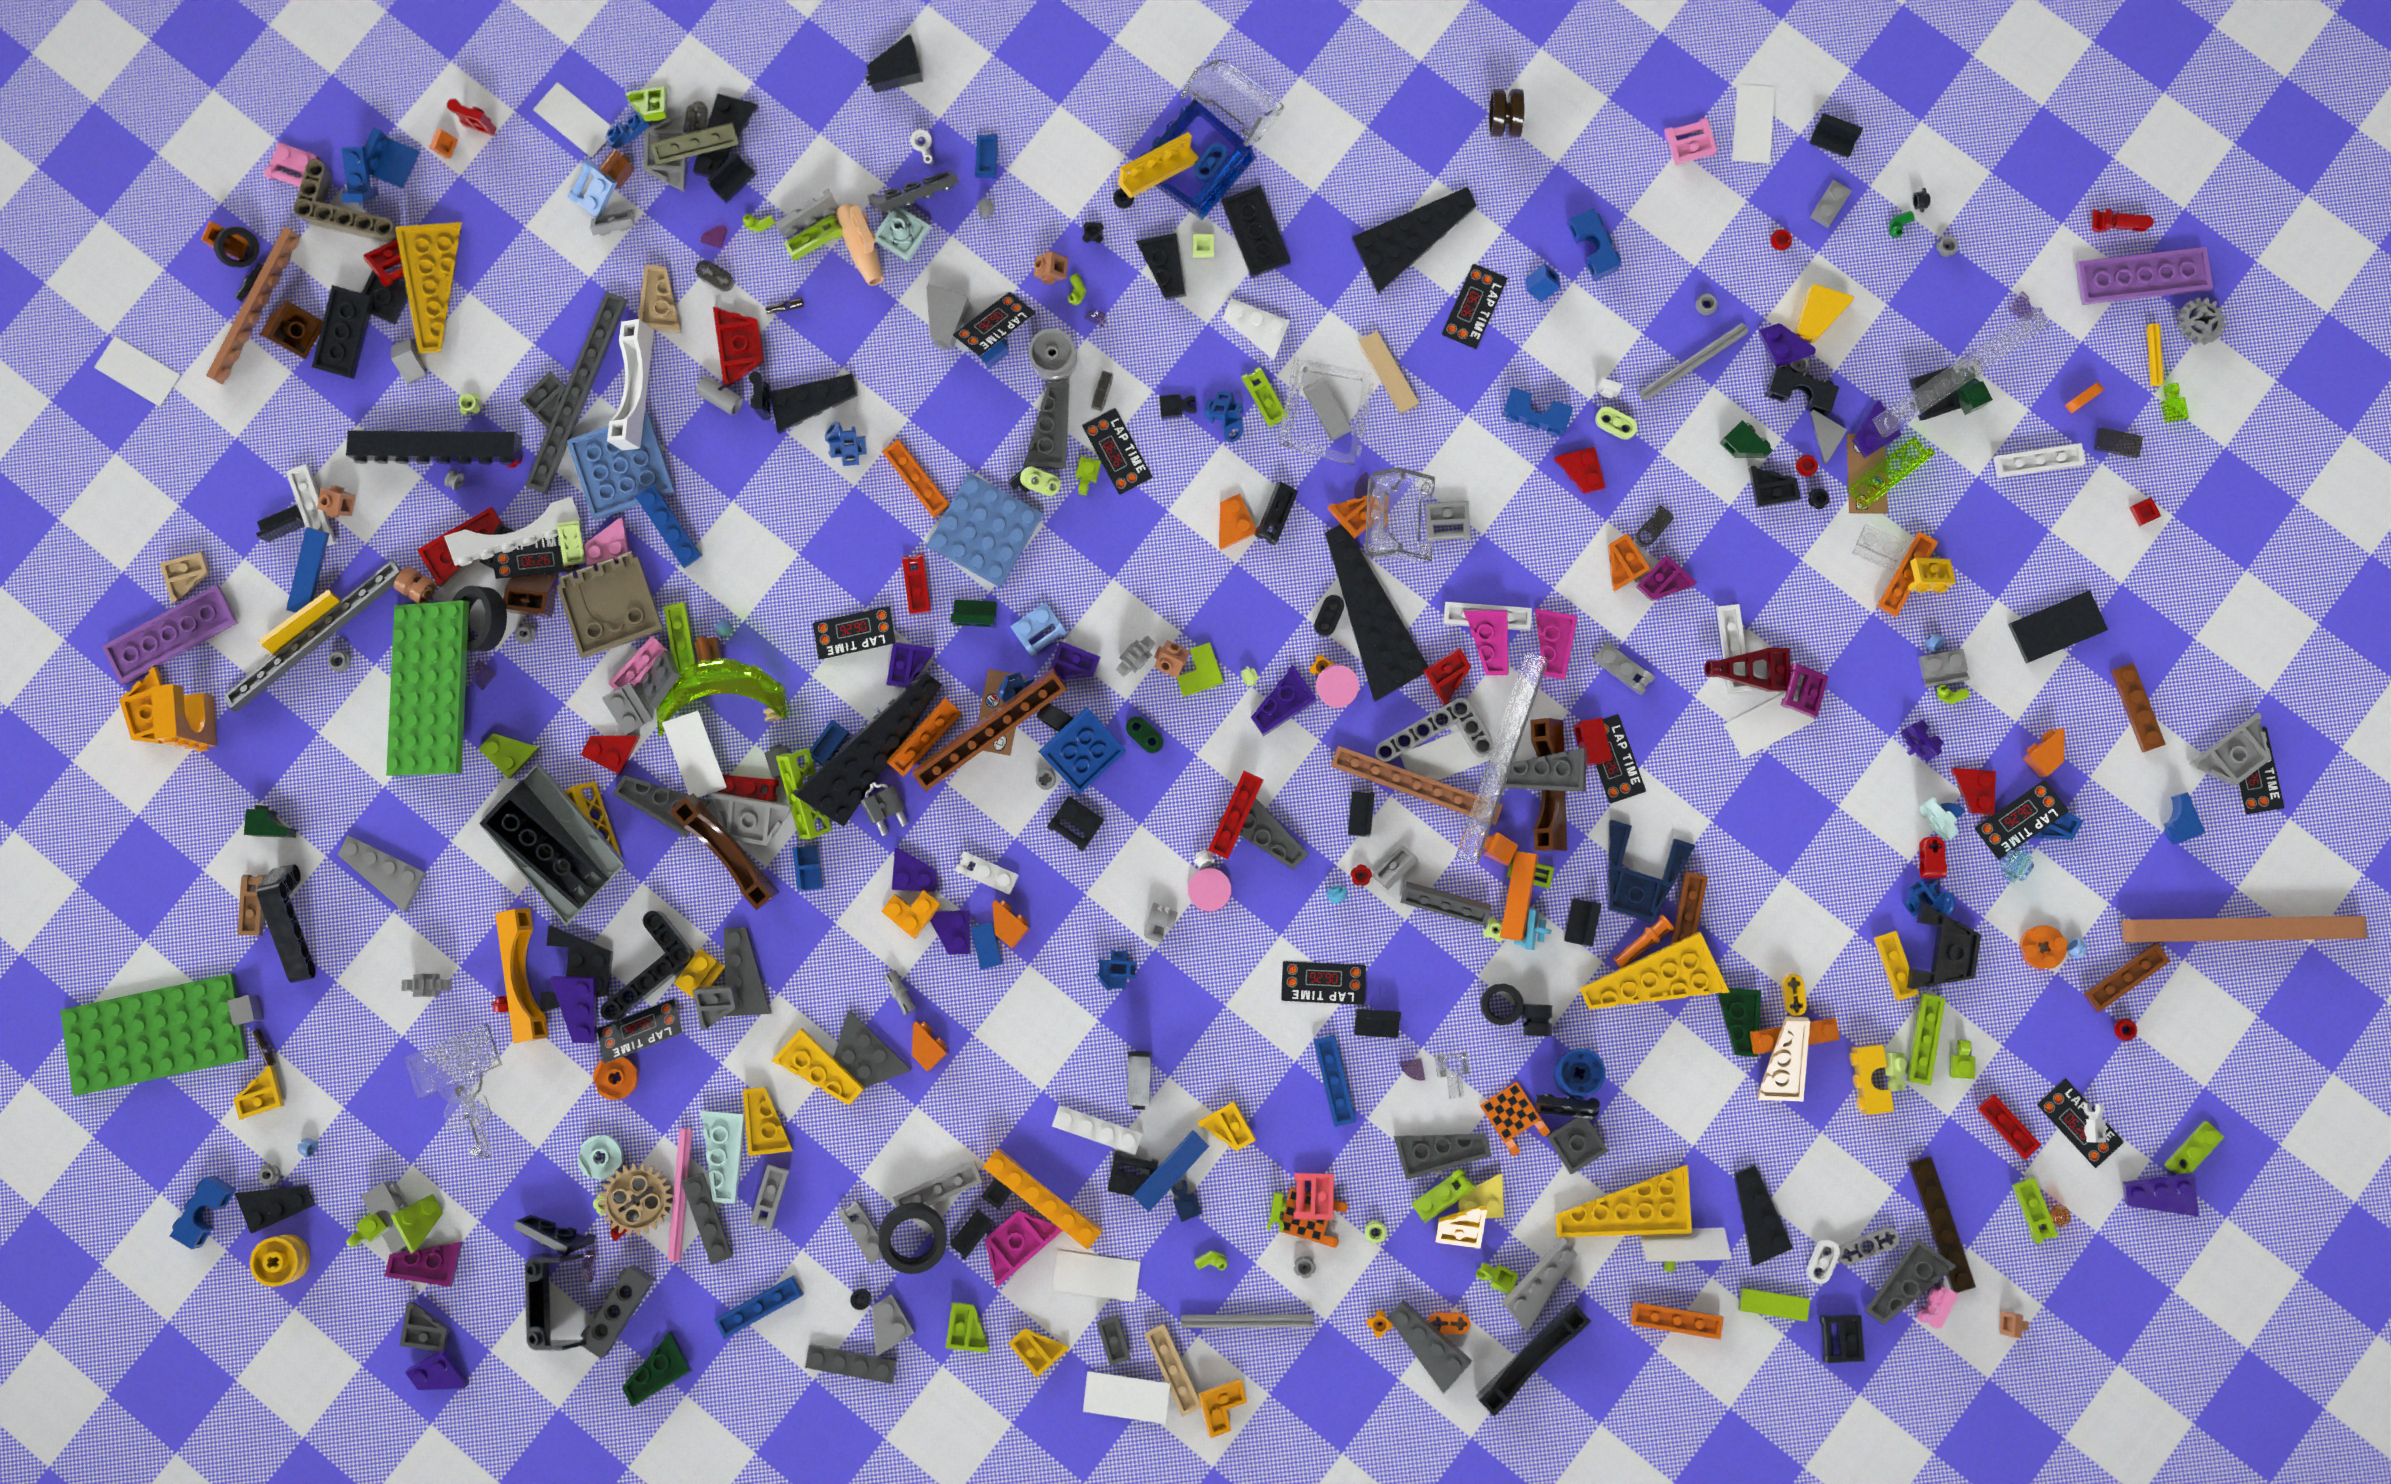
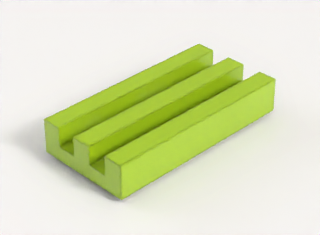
M1514 856L1510 862L1508 868L1509 870L1506 878L1509 879L1511 878ZM1537 863L1536 868L1549 871V873L1546 875L1535 872V877L1543 878L1547 881L1544 883L1534 880L1533 885L1550 889L1555 867Z

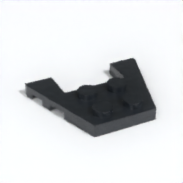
M1919 903L1917 923L1937 926L1931 972L1909 968L1907 988L1919 989L1920 987L1975 979L1981 934L1958 921H1954L1941 911L1933 909L1930 905Z
M548 926L546 946L569 947L566 976L596 977V998L608 996L613 951L581 939L557 927ZM541 991V1011H549L560 1007L555 992Z

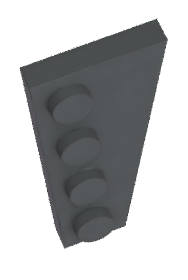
M1587 747L1500 765L1498 770V788L1585 792Z
M626 775L622 777L612 792L614 796L687 838L691 833L670 812L674 806L689 794L657 786ZM698 798L706 808L709 806L710 800Z
M1255 799L1239 836H1242L1283 864L1294 869L1309 853Z
M1402 1300L1389 1315L1388 1319L1444 1394L1473 1360L1405 1300Z

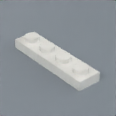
M2082 443L1998 455L1993 458L1997 479L2079 467L2086 464Z
M304 464L286 471L305 527L330 533L326 547L337 543L328 517L325 515L326 512L317 509L320 494L310 466Z
M1445 602L1444 625L1469 626L1463 612L1464 610H1508V629L1531 630L1532 608Z
M1740 605L1718 606L1716 612L1723 659L1746 654ZM1745 662L1733 663L1735 675L1745 676ZM1726 680L1728 693L1750 691L1752 689L1750 686Z
M1062 1105L1058 1106L1052 1127L1136 1155L1143 1134Z

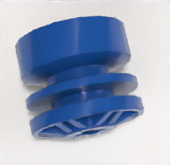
M1579 1048L1564 1054L1557 1060L1554 1066L1553 1078L1556 1086L1562 1093L1569 1097L1581 1098L1595 1093L1602 1087L1606 1079V1068L1603 1060L1597 1053L1589 1049ZM1575 1070H1581L1582 1074L1580 1075V1078H1575L1573 1076Z

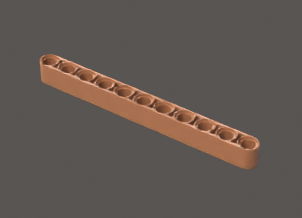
M2366 916L2122 920L2124 943L2368 938Z

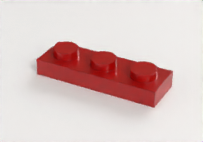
M1991 1094L1976 1108L2023 1160H2026L2041 1146L2038 1140L1995 1094Z

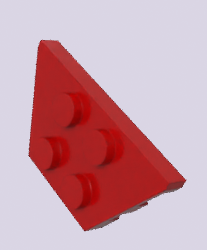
M713 307L723 385L727 388L765 362L759 321L755 318L744 317L739 313Z

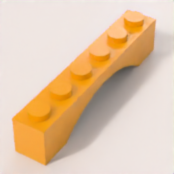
M520 908L495 913L513 1044L549 1038L546 1016L539 1009L532 996L526 973V954L533 931L530 908Z
M997 1148L984 1164L983 1168L1087 1250L1103 1231L1091 1219L1041 1184L1000 1148Z

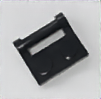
M754 371L749 375V380L753 384V395L750 396L751 408H754L756 414L762 420H771V399L769 394L771 388L767 382L763 381L762 375Z
M1068 796L1047 828L1050 831H1056L1078 846L1077 849L1083 852L1105 820ZM1064 818L1086 833L1084 839L1059 823L1060 820Z
M1115 1151L1107 1191L1132 1196L1157 1169L1159 1160L1152 1159V1161L1124 1156L1121 1152ZM1124 1164L1150 1170L1149 1176L1119 1170V1166Z
M1820 1315L1819 1323L1822 1324L1824 1346L1822 1362H1864L1861 1315ZM1836 1323L1839 1354H1833L1831 1324Z

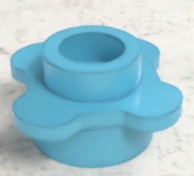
M1336 885L1331 887L1325 894L1331 903H1338L1347 899L1346 893H1348V890L1345 886Z

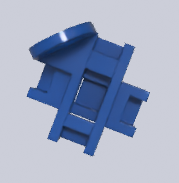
M1218 391L1215 400H1207L1203 418H1209L1212 424L1214 420H1221L1224 439L1232 443L1237 441L1243 434V423L1239 414L1244 413L1243 405L1240 402H1234L1233 393ZM1238 428L1237 434L1230 438V431Z
M835 421L827 429L824 436L825 441L830 447V451H828L831 458L842 457L843 466L859 465L858 455L867 454L866 436H856L855 427H851L852 430L843 431L841 424Z
M1020 671L1009 676L1005 675L996 696L998 698L1002 697L1004 704L1035 680L1033 677L1024 680Z
M1919 880L1906 889L1910 897L1902 903L1913 917L1918 915L1919 903H1926L1937 911L1951 914L1955 905L1954 893L1940 892L1936 887L1937 881L1925 885L1923 880Z
M1111 950V960L1098 959L1099 973L1097 972L1095 977L1108 991L1112 990V988L1125 990L1126 978H1136L1137 962L1128 961V951L1118 952Z

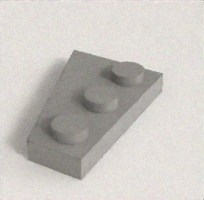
M829 188L823 191L824 196L820 199L815 200V198L807 201L808 204L803 210L795 209L775 222L783 237L794 235L799 229L805 226H813L818 220L836 214L839 207Z

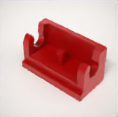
M1602 717L1580 721L1573 725L1578 749L1587 747L1586 767L1603 764L1612 760Z

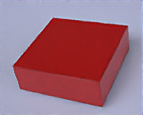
M2152 497L2129 507L2139 527L2161 517Z

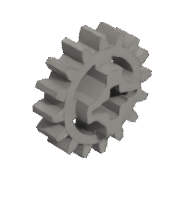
M2200 297L2186 303L2179 310L2181 314L2176 317L2177 320L2181 321L2176 327L2183 329L2180 336L2186 334L2187 342L2194 339V345L2200 342L2206 345L2210 341L2213 342L2224 333L2222 329L2227 326V323L2222 322L2227 316L2220 313L2223 307L2217 309L2215 307L2216 301L2210 304L2209 298L2201 301Z
M1147 636L1140 642L1136 640L1134 643H1131L1119 657L1122 662L1116 670L1124 677L1131 671L1135 673L1141 669L1152 656L1149 651L1153 648L1155 642Z
M440 974L413 975L412 980H402L401 991L413 992V997L439 996L440 991H451L452 980L440 979Z

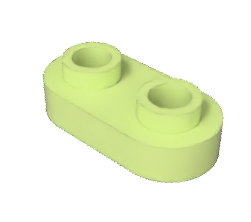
M1603 407L1596 414L1595 422L1597 426L1620 439H1630L1637 431V423L1633 418L1611 407ZM1602 417H1608L1609 422H1604ZM1622 426H1626L1629 431L1623 432Z
M1032 466L1025 468L1020 476L1022 485L1046 496L1057 494L1061 487L1058 477Z

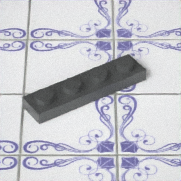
M1408 881L1406 882L1400 902L1482 926H1486L1492 905Z
M704 1173L682 1180L681 1183L710 1264L713 1265L732 1258L733 1254L715 1203L712 1201V1195Z
M810 1344L805 1368L892 1384L898 1360Z

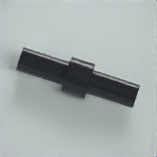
M258 263L249 276L246 275L242 281L244 284L234 296L241 302L244 300L253 287L263 265Z

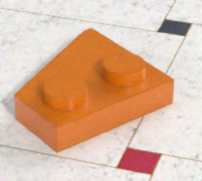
M1373 494L1363 496L1360 499H1350L1339 504L1333 503L1327 508L1354 539L1387 511Z
M1628 533L1608 545L1612 590L1614 592L1651 570Z

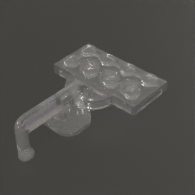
M483 1024L408 1056L404 1060L417 1099L421 1100L439 1092L441 1097L449 1102L444 1112L448 1128L454 1133H463L472 1129L477 1144L471 1146L469 1150L472 1157L488 1159L492 1156V1150L483 1124L490 1118L491 1110L486 1096L479 1092L483 1084L482 1073L501 1066L502 1062L489 1024Z

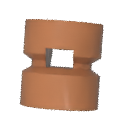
M411 566L402 569L394 582L395 590L405 596L409 595V598L418 604L428 602L437 586L435 581L425 575L422 576L419 571Z

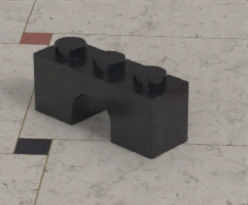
M1777 367L1772 372L1765 397L1786 403L1791 397L1792 391L1800 390L1808 398L1806 410L1812 411L1814 409L1824 416H1827L1832 411L1839 386L1834 385L1833 382L1814 379L1812 375L1807 373L1798 374L1792 372L1793 370L1788 367Z

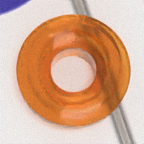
M2060 1205L2052 1207L2050 1216L2057 1227L2062 1228L2070 1223L2071 1216L2067 1207Z

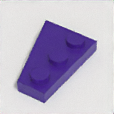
M550 977L572 1042L595 1043L597 1041L596 977Z

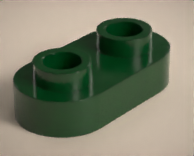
M1138 716L1128 720L1126 724L1128 735L1146 752L1155 754L1162 749L1164 743L1162 736L1148 722ZM1136 723L1141 725L1138 731L1133 730V725ZM1149 739H1156V744L1154 746L1149 745Z

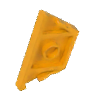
M152 667L149 670L150 673L142 681L138 680L133 685L131 691L126 692L119 701L131 740L164 744V741L154 739L151 686L163 685L159 668Z

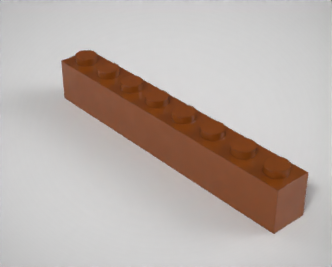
M1052 668L913 769L912 775L925 792L1065 692L1067 690L1066 684L1055 669Z

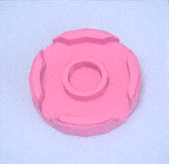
M1341 664L1328 666V668L1322 670L1316 680V692L1319 698L1326 705L1334 708L1350 704L1356 698L1359 691L1357 675L1349 667Z
M1205 868L1196 872L1191 878L1188 885V895L1191 902L1197 908L1206 912L1216 911L1223 908L1229 901L1231 884L1228 877L1222 871L1214 868Z

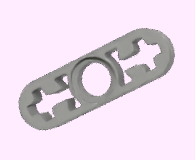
M1883 1227L1838 1246L1840 1249L1838 1261L1845 1265H1852L1895 1248L1899 1244V1234L1892 1228ZM1886 1232H1887L1888 1234H1890V1235H1893V1237L1890 1238V1242H1891V1243H1888V1242H1886V1241H1882V1242H1879V1244H1878V1242H1877V1240H1876V1239L1881 1240V1239L1885 1238V1237H1886V1235H1885ZM1865 1240H1870L1873 1243V1249L1868 1253H1865L1861 1247ZM1844 1249L1848 1251H1853L1857 1249V1251L1860 1253V1256H1858V1253L1855 1252L1850 1254L1849 1260L1842 1257L1841 1255L1844 1254Z

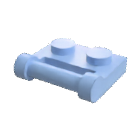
M584 160L581 166L582 171L573 190H570L568 198L577 202L594 217L598 218L602 216L617 181L608 174H603L599 170L600 168L593 162ZM591 173L594 177L585 196H583L581 192Z
M1046 602L1010 626L1032 658L1038 655V651L1055 639L1068 634ZM1050 626H1055L1056 629L1031 646L1029 643L1031 639Z

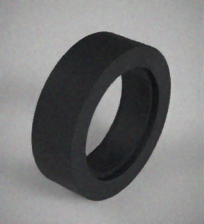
M466 586L456 593L452 601H468L470 616L473 604L476 600L480 599L484 605L486 615L484 629L476 639L471 633L468 619L467 651H490L500 643L506 630L507 611L504 600L492 588Z
M906 1203L891 1210L882 1221L879 1229V1245L882 1257L890 1267L906 1274H917L931 1269L940 1261L947 1245L945 1225L941 1216L933 1208L921 1203ZM905 1220H923L932 1227L935 1233L931 1248L921 1256L905 1257L897 1253L892 1247L891 1235L894 1229Z

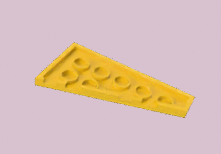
M1688 1165L1678 1167L1555 1214L1556 1237L1692 1233Z

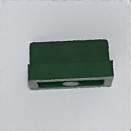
M955 600L950 622L953 626L996 628L997 602Z

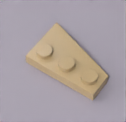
M645 264L638 319L654 330L681 333L667 268Z

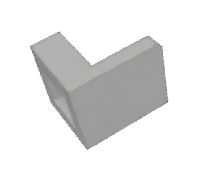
M246 995L227 1001L234 1026L263 1020L258 995Z

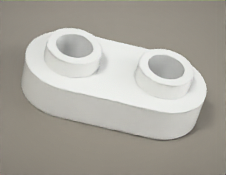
M1824 1239L1817 1243L1807 1266V1276L1811 1281L1823 1284L1830 1279L1840 1255V1249L1835 1242ZM1829 1247L1830 1251L1825 1255L1823 1249ZM1820 1267L1821 1273L1815 1275V1269Z

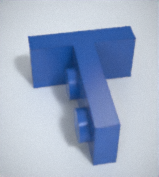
M342 147L341 151L347 191L341 194L342 202L364 203L378 196V188L372 187L370 184L365 147Z

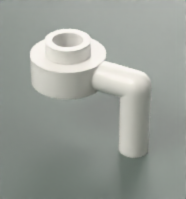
M916 130L911 135V145L915 150L922 152L925 163L932 165L934 163L930 152L932 137L925 130ZM919 138H925L926 142L924 145H919Z

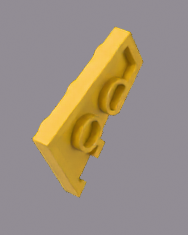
M766 1087L743 1089L748 1156L793 1151Z

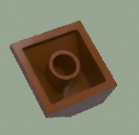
M286 300L269 317L260 336L306 359L320 334L323 321Z

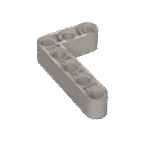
M1458 698L1381 742L1375 750V757L1377 760L1388 763L1455 724L1477 757H1486L1493 749V742L1471 704L1464 698ZM1455 705H1463L1466 712L1464 714L1456 713ZM1436 716H1445L1447 724L1439 725L1436 722ZM1474 723L1477 731L1475 733L1468 732L1466 724ZM1417 727H1427L1428 734L1426 736L1419 735ZM1402 736L1407 737L1410 745L1407 747L1400 746L1398 738ZM1480 741L1485 742L1488 745V750L1485 752L1479 751L1477 743ZM1382 747L1389 748L1391 756L1387 758L1382 757L1379 749Z

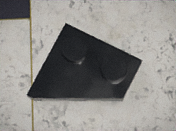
M1756 466L1748 468L1756 508L1795 502L1801 499L1797 478L1788 475L1782 476L1774 471L1761 470Z

